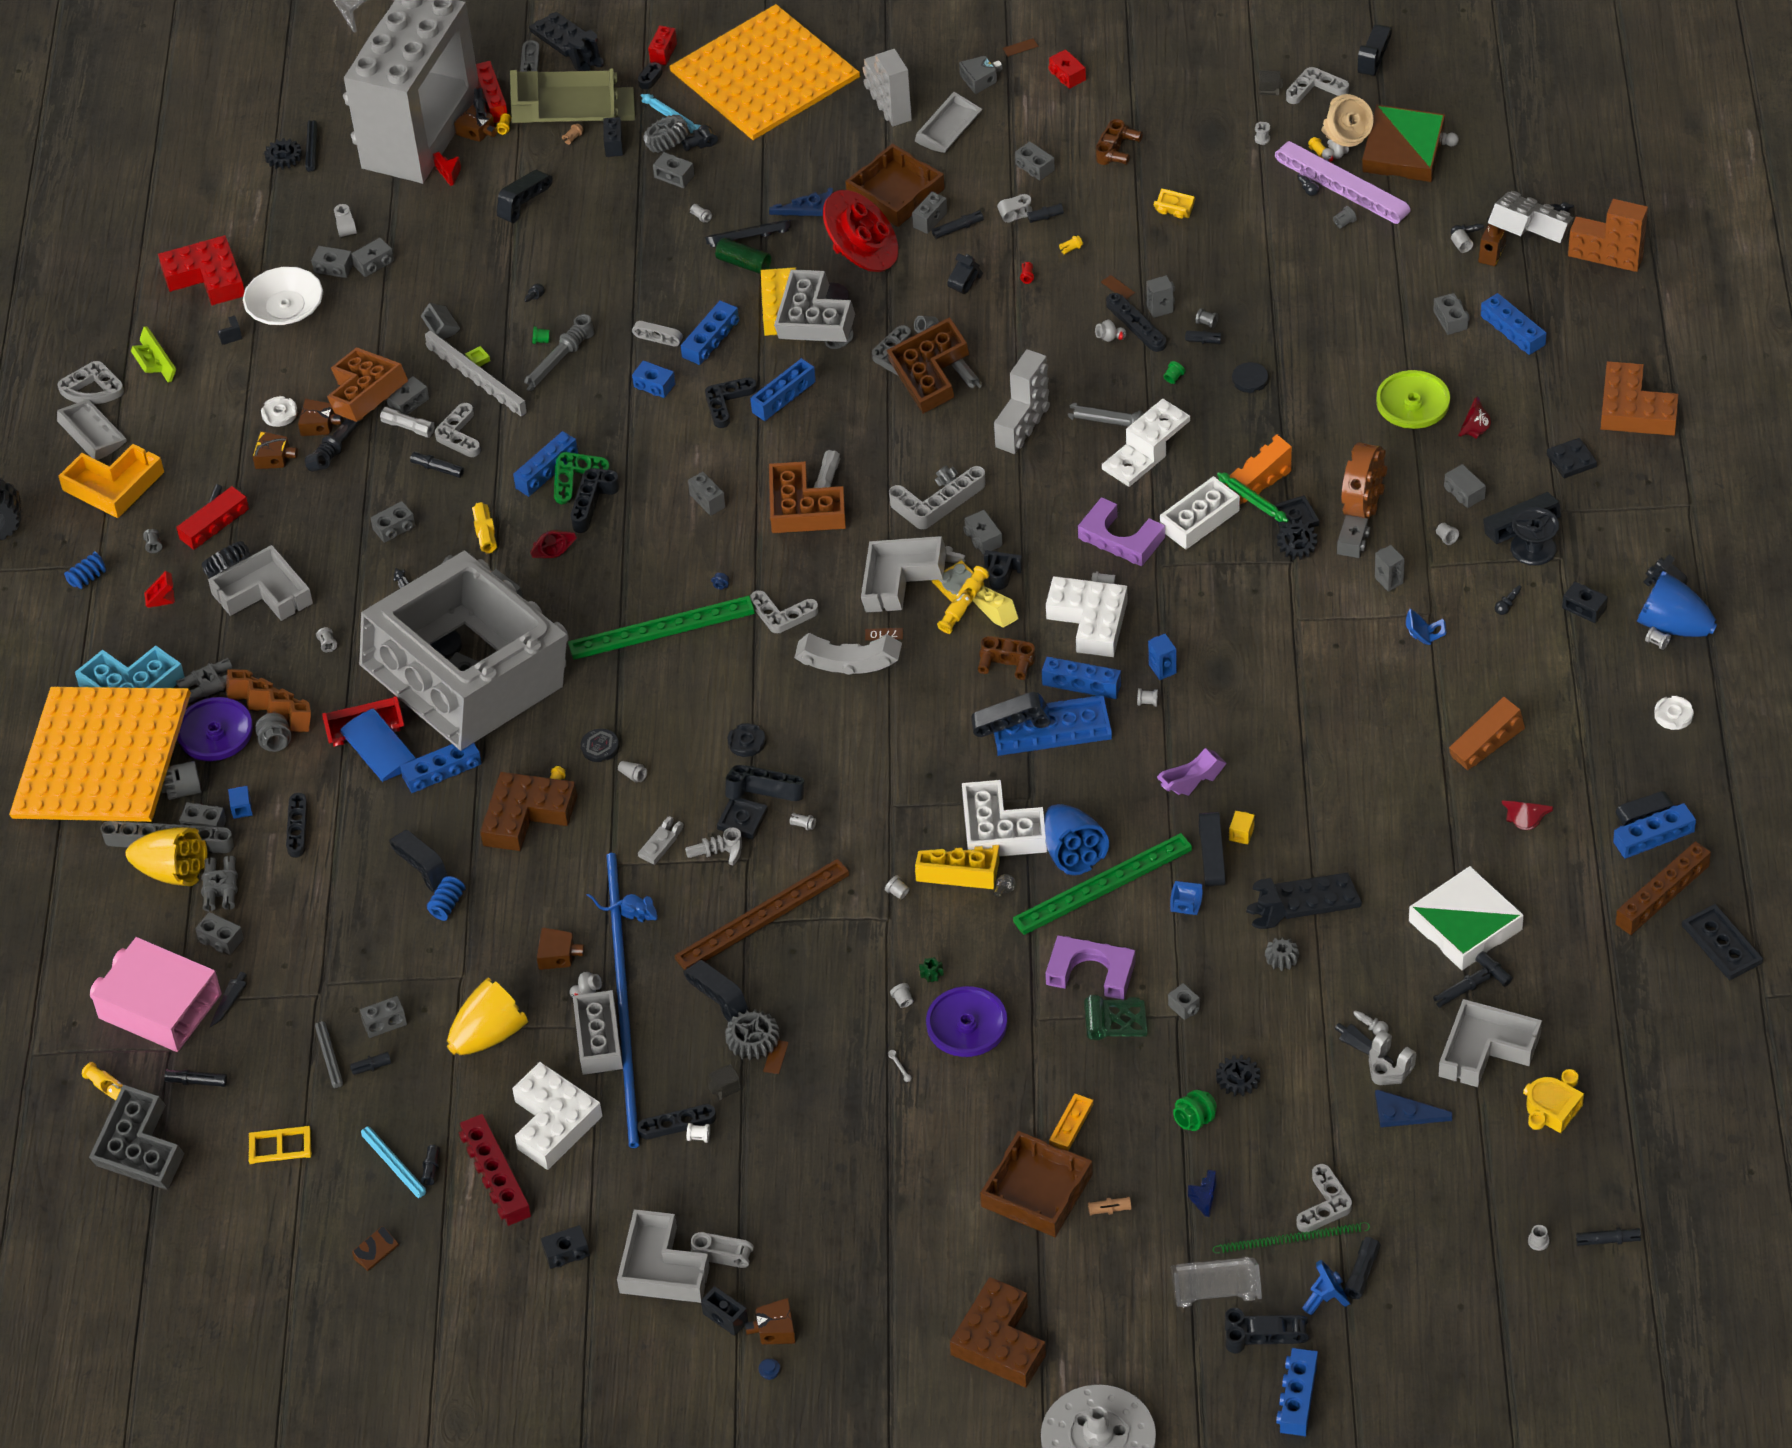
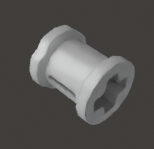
M1258 122L1255 125V142L1260 145L1268 144L1270 142V125L1267 122Z
M328 627L321 628L316 633L317 639L321 642V650L323 652H332L337 648V642L332 637V629Z
M1651 627L1645 641L1648 643L1652 642L1658 645L1659 649L1664 650L1670 642L1671 635H1665L1655 627Z
M1139 688L1137 705L1152 704L1154 707H1157L1158 689L1143 691Z

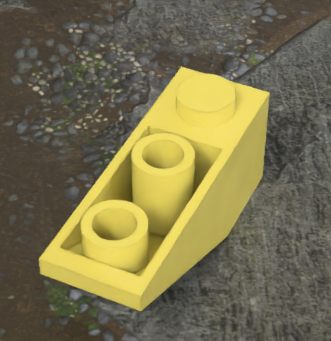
M981 586L973 602L993 623L1004 628L1019 619L1012 599L985 586Z

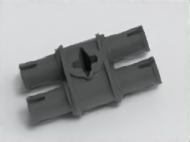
M226 658L215 664L208 663L207 666L196 671L193 670L190 675L176 680L178 688L198 686L190 691L188 704L203 697L207 699L217 692H223L226 688L227 675L222 677L218 675L228 669H232L231 662Z
M228 856L224 857V870L216 871L217 860L210 858L209 864V858H206L204 860L205 870L201 875L203 881L201 894L204 897L203 909L209 912L210 905L211 911H214L215 897L223 896L222 907L229 910V903L230 909H233L235 907V894L238 892V887L236 886L238 873L235 870L236 858L230 856V862H228Z

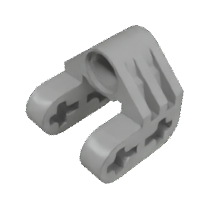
M1381 1030L1376 1035L1372 1043V1049L1369 1051L1368 1061L1371 1078L1377 1085L1401 1084L1415 1066L1416 1052L1406 1047L1400 1053L1396 1067L1393 1068L1392 1064L1383 1059L1390 1050L1392 1038L1384 1030ZM1377 1071H1384L1385 1073L1379 1074Z

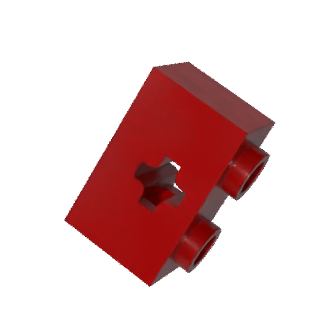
M659 25L648 47L650 63L656 62L660 65H667L677 45L675 28Z
M1066 49L1049 57L1050 73L1055 75L1069 89L1086 80V68Z

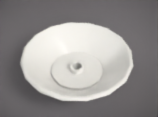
M279 267L267 270L255 277L245 288L243 303L246 312L255 320L268 325H286L298 322L311 315L321 303L323 288L320 280L310 271L298 267Z

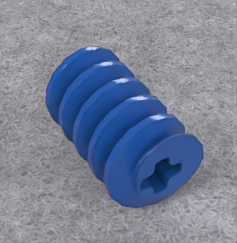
M93 552L92 555L87 556V559L81 560V563H77L75 567L66 571L64 575L72 587L77 586L79 589H83L82 582L85 585L89 584L87 578L94 581L93 574L99 577V570L103 573L106 572L105 564L98 553Z
M444 877L427 904L429 913L439 920H447L448 915L452 912L451 909L455 907V903L459 900L458 897H461L462 891H465L463 882L455 877Z

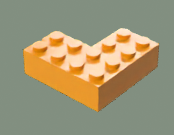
M132 444L110 467L81 453L59 475V480L63 491L119 518L164 473L161 457L149 451L146 453L145 449Z

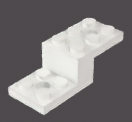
M1161 399L1126 428V445L1102 464V470L1130 487L1166 457V441L1190 422V415L1165 399Z

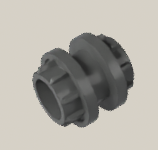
M267 713L257 721L255 730L259 745L263 749L277 752L284 749L290 743L291 731L288 721L283 715Z

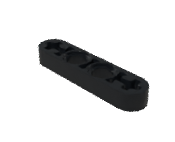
M294 793L289 798L286 848L288 855L292 858H298L305 852L308 804L306 796L302 793ZM297 801H300L299 808L296 807ZM295 815L302 816L299 820L292 819ZM295 830L301 831L299 835H292V832ZM294 842L298 844V847L295 850H293L295 848Z
M704 1104L643 1119L638 1123L639 1136L647 1140L686 1131L688 1123L681 1121L685 1116L692 1118L688 1123L693 1125H710L716 1120L715 1108L712 1105ZM665 1121L673 1123L667 1128L662 1126V1123Z

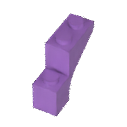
M1205 748L1190 763L1162 771L1157 778L1162 782L1161 786L1169 792L1172 790L1178 795L1185 794L1189 796L1201 780L1208 779L1213 781L1227 763L1215 751Z

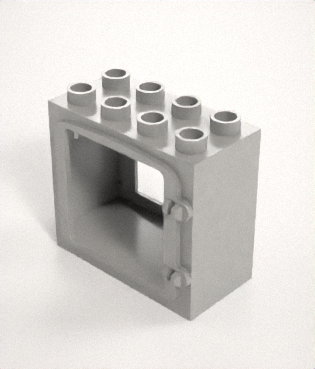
M395 0L344 76L346 92L343 94L345 104L350 107L354 128L351 138L353 144L357 145L362 169L424 183L435 166L433 154L439 151L442 155L455 135L454 122L473 104L475 100L474 89L480 88L466 2L459 0Z
M464 550L361 612L359 665L461 751L563 687L568 633L559 622L553 623L545 617L535 602H527L517 594L511 582L507 580L501 581L495 576L484 560H476ZM466 624L497 651L469 669L460 671L430 644Z

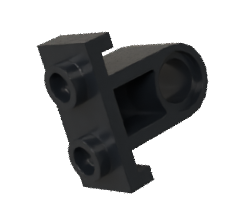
M958 253L955 258L958 263L952 271L947 285L949 288L966 294L976 277L980 279L983 272L979 268L980 265L974 262L975 259L968 254L964 256Z
M985 550L984 568L989 567L990 587L995 590L1006 588L1012 570L1014 569L1017 570V573H1021L1022 556Z
M1669 554L1664 559L1661 557L1654 566L1652 565L1645 573L1647 577L1643 582L1647 586H1650L1652 582L1656 585L1662 571L1672 575L1684 584H1687L1688 578L1672 564L1675 558Z

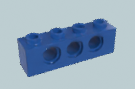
M719 301L681 344L682 358L701 365L714 348L718 347L720 341L728 335L733 326H736L739 322L738 308Z
M802 358L750 398L752 413L763 421L774 415L816 382L814 366Z
M1046 657L1042 668V685L1096 696L1103 695L1107 698L1116 699L1121 687V670Z
M474 743L461 751L451 744L400 765V769L407 787L411 793H414L449 777L456 776L461 772L475 768L482 763L480 753Z
M1685 803L1672 806L1647 818L1638 819L1629 825L1620 826L1614 830L1613 843L1624 859L1693 833L1695 831L1696 819Z
M1292 1348L1291 1356L1286 1358L1285 1369L1289 1370L1288 1374H1284L1282 1387H1286L1285 1393L1281 1392L1279 1405L1283 1407L1282 1411H1278L1276 1424H1280V1433L1306 1436L1318 1351Z

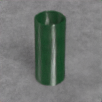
M722 238L715 250L717 259L761 274V270H768L771 264L770 253L727 238Z

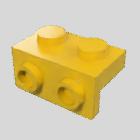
M1161 188L1158 200L1154 201L1153 205L1157 212L1161 214L1170 213L1177 218H1189L1195 197Z

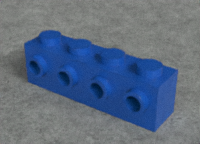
M1497 293L1481 303L1482 318L1492 324L1496 330L1503 333L1508 340L1514 342L1528 355L1545 346L1546 332Z
M563 431L513 474L515 488L528 497L531 496L555 475L556 459L561 453L578 454L576 439ZM566 458L562 459V461L566 465L568 463L566 461Z

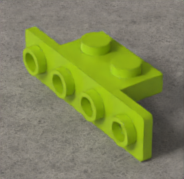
M144 326L140 336L142 345L132 346L131 352L145 373L161 372L167 382H172L176 368L150 329Z

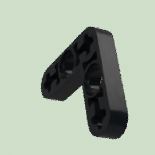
M750 377L711 385L705 389L706 401L715 427L725 428L729 425V414L725 401L754 394L757 390L755 379ZM729 388L735 389L733 392H727L726 390ZM714 405H721V406H722L721 408H718V409L713 408Z

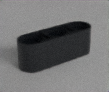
M1661 791L1622 804L1616 809L1615 813L1622 825L1626 826L1638 819L1647 818L1654 813L1665 811L1675 805L1665 791Z

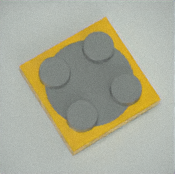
M960 561L944 570L943 579L932 580V583L951 602H954L959 590L967 578L971 577L973 571L963 561Z

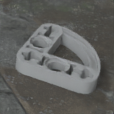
M93 361L58 382L60 394L76 403L88 399L93 404L106 403L121 397L124 393L121 381L100 361ZM81 376H85V377H86V378L83 379V380H77V378H79V377H81ZM103 378H110L108 381H101ZM94 381L104 390L98 393L78 392V390Z

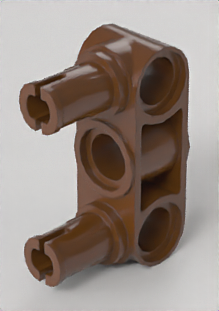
M1120 119L1111 120L1096 145V161L1101 165H1106L1113 161L1127 165L1130 154L1119 152L1120 145L1125 139L1141 142L1143 132L1130 129Z
M987 636L981 640L979 673L987 674L991 662H997L1005 665H1016L1015 677L1019 680L1026 678L1028 667L1035 663V647L1032 643Z

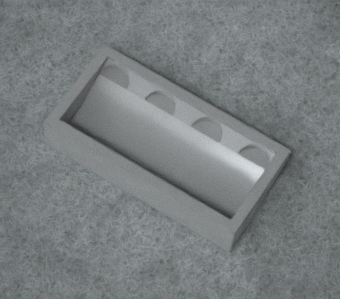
M953 92L917 132L915 142L931 150L945 153L981 113L982 108Z
M89 399L57 410V422L95 460L108 456L126 443V438Z

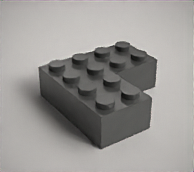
M123 1085L89 1158L98 1167L168 1190L185 1153L177 1144L152 1136L166 1106L161 1098Z

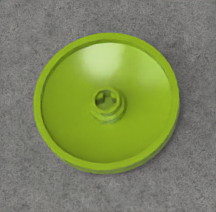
M1408 370L1395 373L1381 383L1377 391L1376 403L1380 414L1390 423L1403 428L1418 429L1431 426L1439 422L1446 415L1450 406V393L1445 383L1435 375L1424 371Z

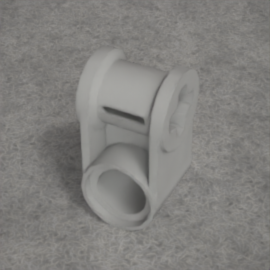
M1021 194L1000 201L997 208L1003 221L1012 222L1028 217L1027 212H1032V207L1030 206L1031 197L1027 194Z
M346 204L337 205L334 213L339 237L357 234L349 206Z

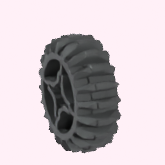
M668 115L666 118L657 120L651 127H648L643 138L650 151L659 153L670 150V148L680 144L688 135L689 129L683 117L680 115Z
M756 1009L750 1013L746 1010L745 1014L739 1012L738 1017L733 1016L732 1022H728V1028L725 1031L726 1043L730 1051H733L735 1056L740 1054L742 1059L748 1056L749 1060L752 1057L759 1059L760 1055L766 1057L767 1052L772 1053L773 1047H777L780 1039L779 1026L775 1018L772 1019L770 1013L765 1015L763 1010L760 1013H757Z

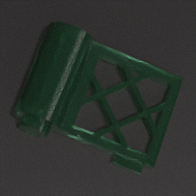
M1090 995L1084 1000L1086 1031L1089 1039L1100 1040L1106 1036L1147 1037L1144 1000H1140L1138 997H1128L1127 1000H1103L1098 995ZM1109 1007H1117L1121 1011L1115 1015L1109 1010ZM1140 1007V1012L1135 1015L1128 1009ZM1124 1013L1131 1018L1127 1023L1119 1018ZM1116 1021L1122 1028L1111 1029V1024ZM1137 1022L1142 1026V1030H1134L1130 1025Z

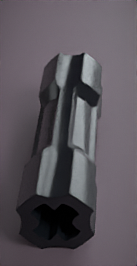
M1365 1237L1362 1240L1353 1271L1344 1289L1346 1296L1352 1299H1360L1363 1296L1369 1273L1381 1246L1379 1241L1371 1237Z

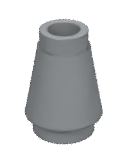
M621 761L618 765V770L634 782H642L647 776V769L642 764Z

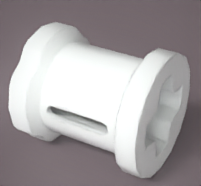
M688 1123L687 1141L704 1140L705 1143H708L710 1125L698 1126Z

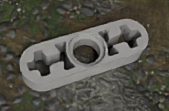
M637 321L632 328V333L638 338L670 346H678L683 338L682 333L677 329L644 321Z

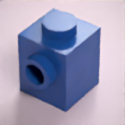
M248 787L228 789L233 819L253 816Z

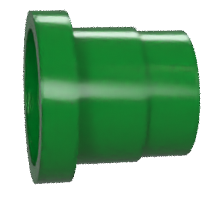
M534 326L532 344L548 343L549 330L539 329L537 326Z
M1171 361L1163 377L1167 382L1174 384L1180 376L1184 375L1185 369L1178 362Z

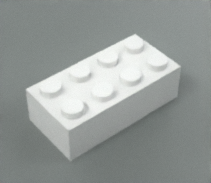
M1213 476L1160 515V523L1165 525V534L1187 550L1239 511L1240 496Z

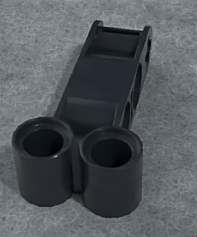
M1230 1308L1225 1313L1226 1349L1236 1354L1243 1351L1244 1346L1248 1344L1305 1343L1309 1340V1335L1306 1331L1308 1319L1302 1315L1244 1316L1241 1309Z

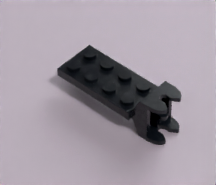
M558 12L551 13L529 26L531 33L565 57L569 56L577 71H591L589 67L591 65L596 67L604 66L597 46V34L591 29L585 32Z
M1348 872L1274 884L1271 878L1258 880L1253 884L1252 889L1259 891L1260 894L1258 902L1250 904L1247 907L1246 913L1260 914L1262 917L1256 918L1252 922V926L1258 929H1268L1276 927L1284 917L1290 919L1360 908L1362 902Z

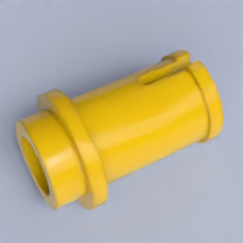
M509 114L501 115L500 122L496 126L499 134L504 135L509 132V124L512 119Z
M1311 138L1308 142L1309 148L1314 150L1319 157L1323 158L1322 151L1326 148L1321 143V139Z
M1072 236V239L1059 244L1060 250L1063 249L1061 252L1065 255L1076 248L1080 249L1083 242L1079 236Z
M556 766L551 770L550 778L564 779L565 770L562 767Z

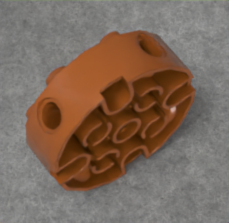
M1358 442L1351 451L1352 461L1348 460L1345 469L1341 496L1342 503H1344L1343 514L1369 519L1372 515L1376 514L1379 495H1383L1385 486L1382 482L1383 477L1387 474V466L1384 465L1386 450L1381 446Z

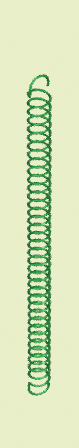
M1348 1225V1228H1347L1348 1234H1349V1226H1350L1351 1231H1352V1233H1353V1225H1352V1227H1351V1225ZM1325 1228V1232H1324V1230H1323V1233H1324L1325 1238H1326V1230H1327V1228ZM1319 1229L1317 1230V1233H1316L1317 1239H1318V1231H1319V1233H1320V1230H1319ZM1309 1231V1234H1308L1309 1240H1310V1232H1311L1312 1237H1313V1239H1314V1231H1313V1233H1312V1231ZM1294 1233V1236L1292 1235L1293 1242H1295V1238H1294V1237H1295L1296 1233ZM1288 1234L1286 1235V1238H1285V1236H1284V1239H1285L1286 1244H1287V1236H1288ZM1280 1235L1278 1236V1239H1277L1278 1245H1279V1237H1280V1239H1281V1236H1280ZM1270 1237V1240H1269L1270 1246H1271V1238H1272L1273 1243H1274V1245H1275V1237H1274V1239H1273V1237ZM1255 1239V1242H1254L1253 1240H1251V1244H1250V1242H1249V1245H1250V1248H1251V1249H1252V1242H1253V1244H1254V1248H1256V1241H1257V1239ZM1241 1241L1239 1242V1245H1238V1243H1237V1246H1238L1239 1251H1240V1243H1241Z

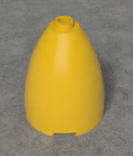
M169 828L152 832L134 841L127 848L126 857L136 869L153 879L174 885L193 886L199 881L197 876L200 870L205 869L204 860L207 858V846L205 840H202L198 834L199 830L196 828Z
M489 977L467 998L454 1019L447 1039V1048L454 1055L456 1053L458 1055L472 1054L490 1048L504 1041L528 1023L526 1015L523 1012H518L519 1008L515 1004V1000L496 981L492 984Z

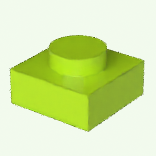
M481 346L465 353V356L479 367L490 362V356Z

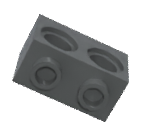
M1029 141L1015 151L1016 165L1039 181L1055 171L1054 157Z
M1455 293L1434 298L1433 311L1447 335L1467 330L1470 317L1468 312L1464 311L1460 299H1457Z
M402 501L370 517L374 532L384 543L415 527L413 513Z
M187 802L179 821L181 825L224 827L226 816L224 809L221 807Z
M210 912L195 928L200 943L212 946L218 952H224L228 955H231L244 939L240 926Z
M398 996L359 1009L369 1038L407 1025L404 1010Z

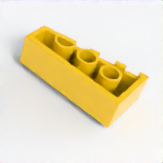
M992 845V848L983 849V846L974 847V850L955 848V850L948 852L944 849L918 851L915 864L916 881L994 889L999 866V845Z

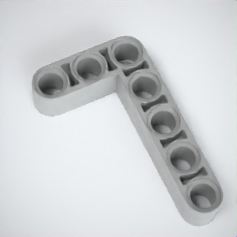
M980 466L970 468L923 502L903 486L895 485L889 490L890 506L915 527L927 529L985 487V470Z

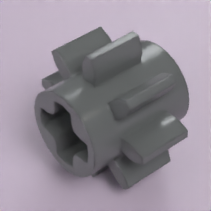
M945 465L936 472L938 477H936L935 481L939 487L941 485L946 486L956 479L955 476L958 472L954 467L948 468Z

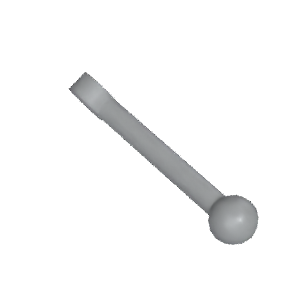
M890 1050L888 1052L889 1058L893 1059L904 1075V1081L910 1082L912 1079L911 1075L907 1074L897 1059L896 1051Z

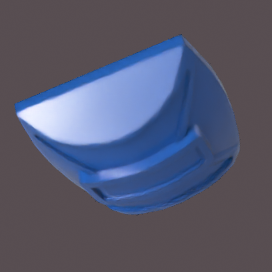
M1409 609L1406 616V627L1410 635L1424 644L1431 645L1432 641L1446 635V623L1443 619L1428 625L1419 614ZM1437 626H1441L1439 633L1431 634Z
M1175 881L1170 899L1171 912L1197 915L1202 901V884Z

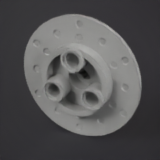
M1089 1385L1064 1394L1049 1408L1041 1428L1042 1448H1154L1156 1440L1154 1421L1146 1406L1131 1393L1109 1385Z

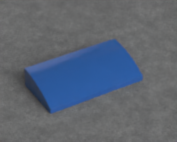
M374 708L357 716L340 729L341 734L382 782L402 774L400 765L416 759Z

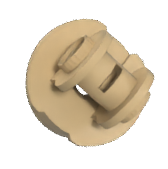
M1350 94L1340 95L1332 99L1321 131L1328 139H1331L1340 146L1352 147L1363 142L1373 127V113L1369 105L1363 99Z

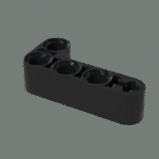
M1374 25L1366 46H1360L1358 73L1371 76L1376 75L1391 39L1392 27Z
M536 169L501 189L498 195L497 216L508 222L515 223L520 216L521 205L549 189L553 180L552 176Z
M590 468L584 472L571 512L572 528L576 533H584L589 529L599 494L613 495L619 491L618 475L615 471Z
M1037 692L1023 694L977 711L971 716L973 734L978 737L990 735L1028 720L1037 728H1045L1051 722L1049 707Z
M735 765L726 776L725 796L730 799H738L746 791L790 801H800L804 797V778L746 765Z
M1219 812L1199 813V835L1201 838L1205 887L1225 885Z
M404 830L389 839L393 850L422 874L428 889L431 892L438 889L443 878L448 876L439 855L408 830Z
M699 960L683 971L691 985L720 1005L722 1013L728 1022H732L733 1016L738 1017L739 1012L745 1014L746 1010H748L740 988L704 961Z

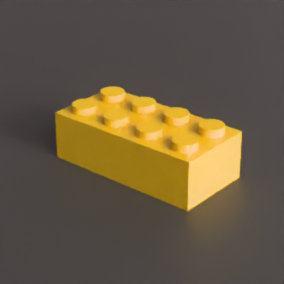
M796 267L761 270L765 336L777 335L774 324L790 271L796 270Z

